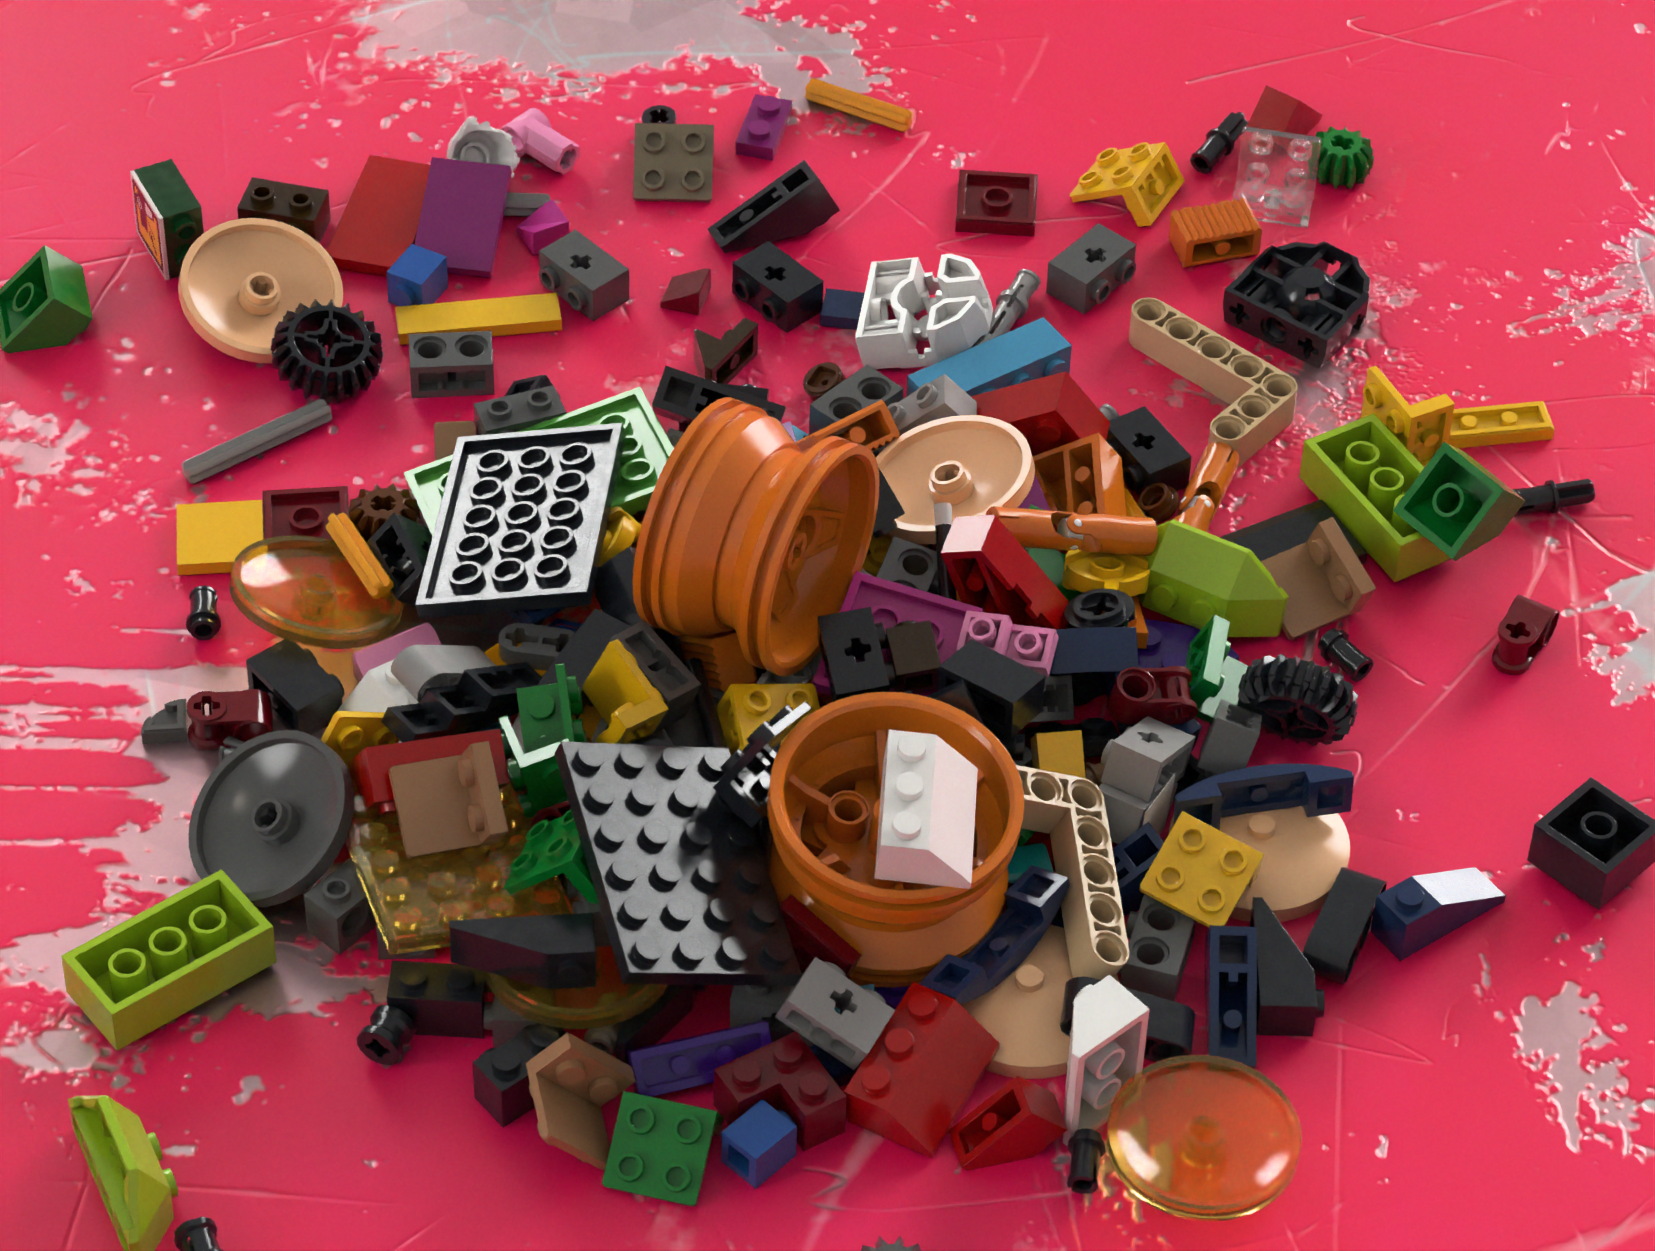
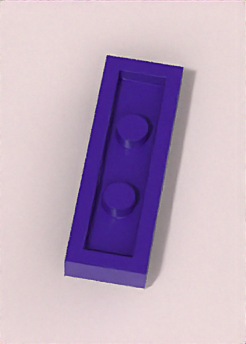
M760 1020L626 1051L629 1065L632 1066L635 1082L633 1083L635 1094L652 1097L713 1083L715 1068L772 1042L768 1021Z

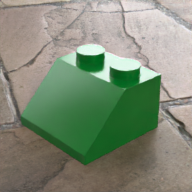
M46 245L0 288V342L2 350L7 353L67 345L78 333L84 332L93 320L83 266Z
M1443 442L1393 511L1451 559L1457 561L1499 536L1526 500L1466 452Z

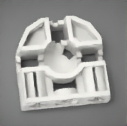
M955 254L941 255L937 278L933 276L932 272L924 273L918 257L871 262L855 336L863 366L868 364L875 370L896 367L902 369L928 367L970 349L981 336L988 334L993 314V306L981 273L971 259ZM935 294V298H930L929 295ZM887 305L892 306L896 319L889 320ZM926 309L927 315L923 316L920 320L914 317L917 313ZM917 340L929 341L930 347L924 349V354H918L916 349Z

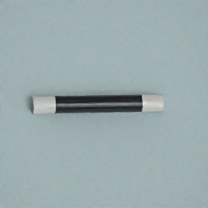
M946 502L934 504L939 596L957 601L955 586L941 556V550L952 525V505Z

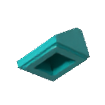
M1039 843L1016 847L1013 857L1008 864V884H1014L1031 865L1053 872L1049 854L1044 844Z

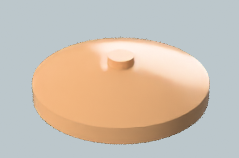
M241 218L212 227L198 237L185 255L179 275L178 294L184 315L193 329L206 342L219 351L249 362L272 363V351L270 348L272 338H274L275 327L278 325V322L283 321L287 311L295 312L299 303L310 308L311 303L315 299L321 306H327L331 299L336 307L341 308L343 303L341 276L328 252L305 232L283 222L270 219Z
M980 415L951 416L922 424L902 434L898 439L893 440L876 457L878 468L881 470L905 514L895 519L897 527L887 534L918 544H936L934 504L951 503L952 523L955 517L985 515L991 506L1018 508L1028 495L1035 476L1033 456L1023 434L1007 422Z
M1298 806L1220 817L1219 831L1264 854L1256 879L1251 887L1247 885L1230 916L1231 918L1249 922L1253 897H1262L1279 922L1308 915L1324 905L1342 867L1348 868L1350 840L1346 826L1338 813L1307 818L1303 807ZM1174 815L1171 820L1169 833L1174 825Z
M1050 925L1032 952L1006 979L984 995L960 1004L1000 1044L998 1052L987 1068L988 1071L1013 1078L1020 1076L1024 1079H1042L1067 1074L1070 1036L1061 1031L1060 1021L1065 985L1068 980L1074 977L1070 969L1065 930L1063 928ZM1116 974L1113 978L1119 982Z

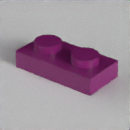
M755 94L737 137L735 154L773 161L792 114V100Z

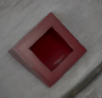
M701 269L672 277L660 302V307L699 315L711 290V269Z

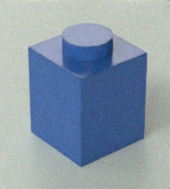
M411 244L387 271L388 302L397 306L433 304L448 287L447 256Z
M762 1099L721 1132V1162L756 1189L796 1156L797 1126L787 1113L774 1109Z

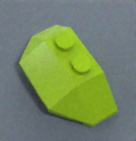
M1174 519L1157 526L1158 537L1155 550L1151 555L1144 556L1148 561V569H1150L1148 590L1146 593L1137 595L1143 607L1200 630L1215 614L1230 622L1227 637H1273L1281 633L1289 596L1282 587L1278 588L1269 571L1250 549Z
M107 1095L75 1096L69 1098L72 1129L123 1250L155 1251L174 1219L172 1198L179 1195L171 1169L162 1170L159 1161L163 1160V1155L155 1132L146 1134L140 1117Z

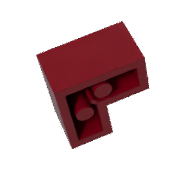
M796 1031L714 1069L713 1105L725 1118L724 1120L728 1125H731L763 1099L774 1109L782 1110L792 1118L797 1126V1143L803 1151L845 1132L846 1095Z

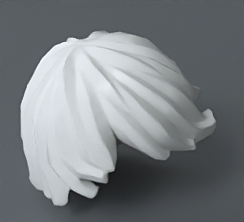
M468 117L449 141L447 159L510 166L511 178H513V171L517 168V164L520 161L516 153L517 146L512 143L513 136L501 129L489 126L490 123L488 121L479 124L477 118Z

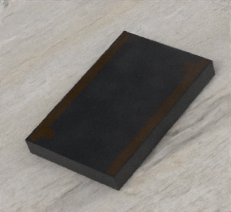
M1322 499L1220 537L1250 549L1260 561H1263L1307 542L1319 522L1333 517L1361 564H1365L1367 558L1366 550Z

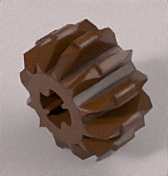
M394 483L388 488H380L375 484L373 491L360 489L359 496L356 499L350 500L348 509L350 520L366 543L393 513L418 524L420 519V509L417 505V500L412 499L409 489L397 491Z

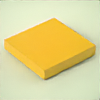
M262 500L176 504L178 575L265 571Z

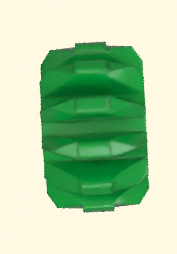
M1330 126L1327 132H1317L1307 151L1310 176L1319 178L1321 185L1333 184L1335 189L1338 185H1344L1351 189L1354 183H1364L1365 178L1370 174V169L1373 168L1374 156L1371 139L1363 138L1361 131H1347L1346 126L1342 130H1336Z

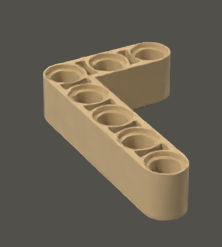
M1146 297L1140 298L1133 303L1128 339L1130 345L1230 404L1210 423L1208 444L1222 442L1231 446L1232 450L1235 449L1240 458L1238 467L1294 420L1298 384L1292 376L1161 300Z
M1016 765L1024 790L1025 805L1021 828L1050 834L1055 872L1069 879L1070 886L1061 904V911L1072 975L1074 978L1090 977L1098 980L1104 979L1109 974L1114 977L1129 959V946L1103 793L1095 783L1082 777Z

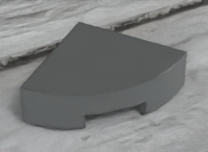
M178 699L164 704L165 709L159 711L153 717H148L142 726V744L187 742V700Z

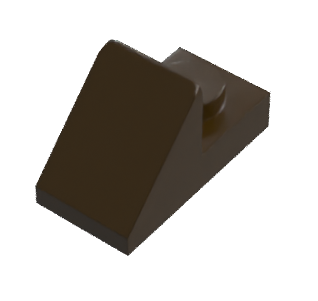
M743 318L732 330L726 331L721 340L698 329L694 330V362L698 376L703 379L728 384L758 354V324L747 318Z

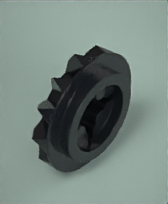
M1103 588L1084 592L1073 598L1065 608L1064 615L1067 628L1128 627V622L1135 619L1134 601L1128 594L1114 589Z

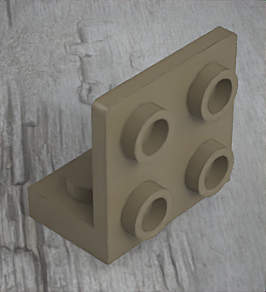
M635 123L634 200L711 202L714 125Z

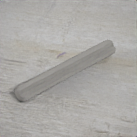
M318 399L185 460L181 464L182 473L190 484H196L330 422L332 410L324 399Z

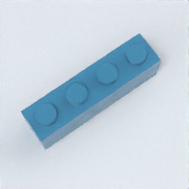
M1042 317L907 375L906 397L917 391L921 385L930 383L943 374H946L969 396L1065 371L1069 374L1072 345Z

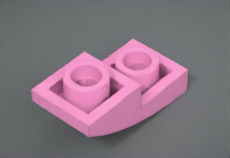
M966 610L956 650L958 651L972 639L1049 677L1059 637L1056 629L1012 624L1009 615Z

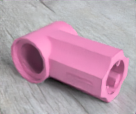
M530 108L501 128L502 131L513 136L512 143L517 146V157H522L527 153L555 172H560L563 175L573 169L574 163L580 156L579 145L553 130L548 118L536 108Z

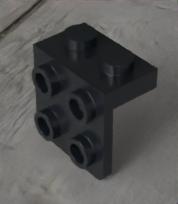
M806 701L794 710L788 704L769 723L767 721L762 723L746 739L749 744L743 750H737L720 767L725 775L712 788L728 803L733 813L743 819L750 828L768 816V790L771 769L776 756V752L773 749L812 709Z

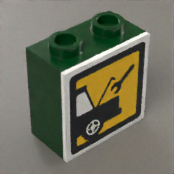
M169 159L130 171L137 233L165 280L180 275L187 251L196 239L204 233L201 205L173 160Z

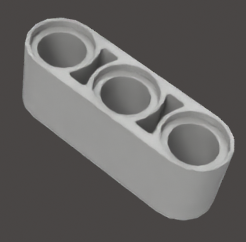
M417 644L405 648L396 656L391 665V673L420 703L426 688L457 685L464 670L496 665L476 646Z

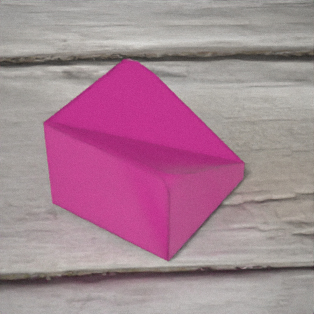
M550 200L525 219L516 229L532 254L536 255L539 254L541 249L569 234V221L555 201Z

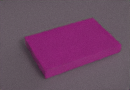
M432 157L414 245L447 256V273L492 278L512 173L511 167Z

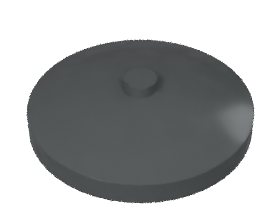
M279 730L262 734L232 751L208 777L192 811L188 835L189 850L193 866L200 879L202 880L222 869L256 908L269 907L286 902L311 887L324 875L339 855L352 824L355 802L354 787L345 762L331 747L315 736L294 730Z

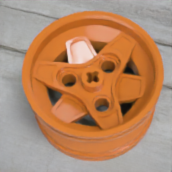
M724 397L711 403L692 421L677 442L658 478L646 509L637 542L633 567V598L636 611L641 620H645L648 625L662 629L670 634L677 636L688 635L695 638L735 629L742 653L751 665L783 677L795 674L804 668L820 650L818 642V616L840 613L856 571L861 572L869 549L876 520L880 484L878 463L873 452L866 446L852 443L838 436L827 437L801 452L781 422L774 417L768 416L767 412L762 408L746 404L732 397Z
M902 692L864 693L834 701L808 715L798 723L783 741L771 769L767 798V815L773 836L769 875L779 905L792 894L862 955L849 980L859 985L874 984L875 987L890 988L908 987L912 982L919 984L947 954L958 958L963 957L974 949L991 931L1003 912L1004 894L1008 889V864L1016 850L1024 816L1025 803L1021 777L1009 752L988 728L964 711L933 698ZM889 729L935 734L978 768L973 845L974 857L970 889L875 879L882 768Z

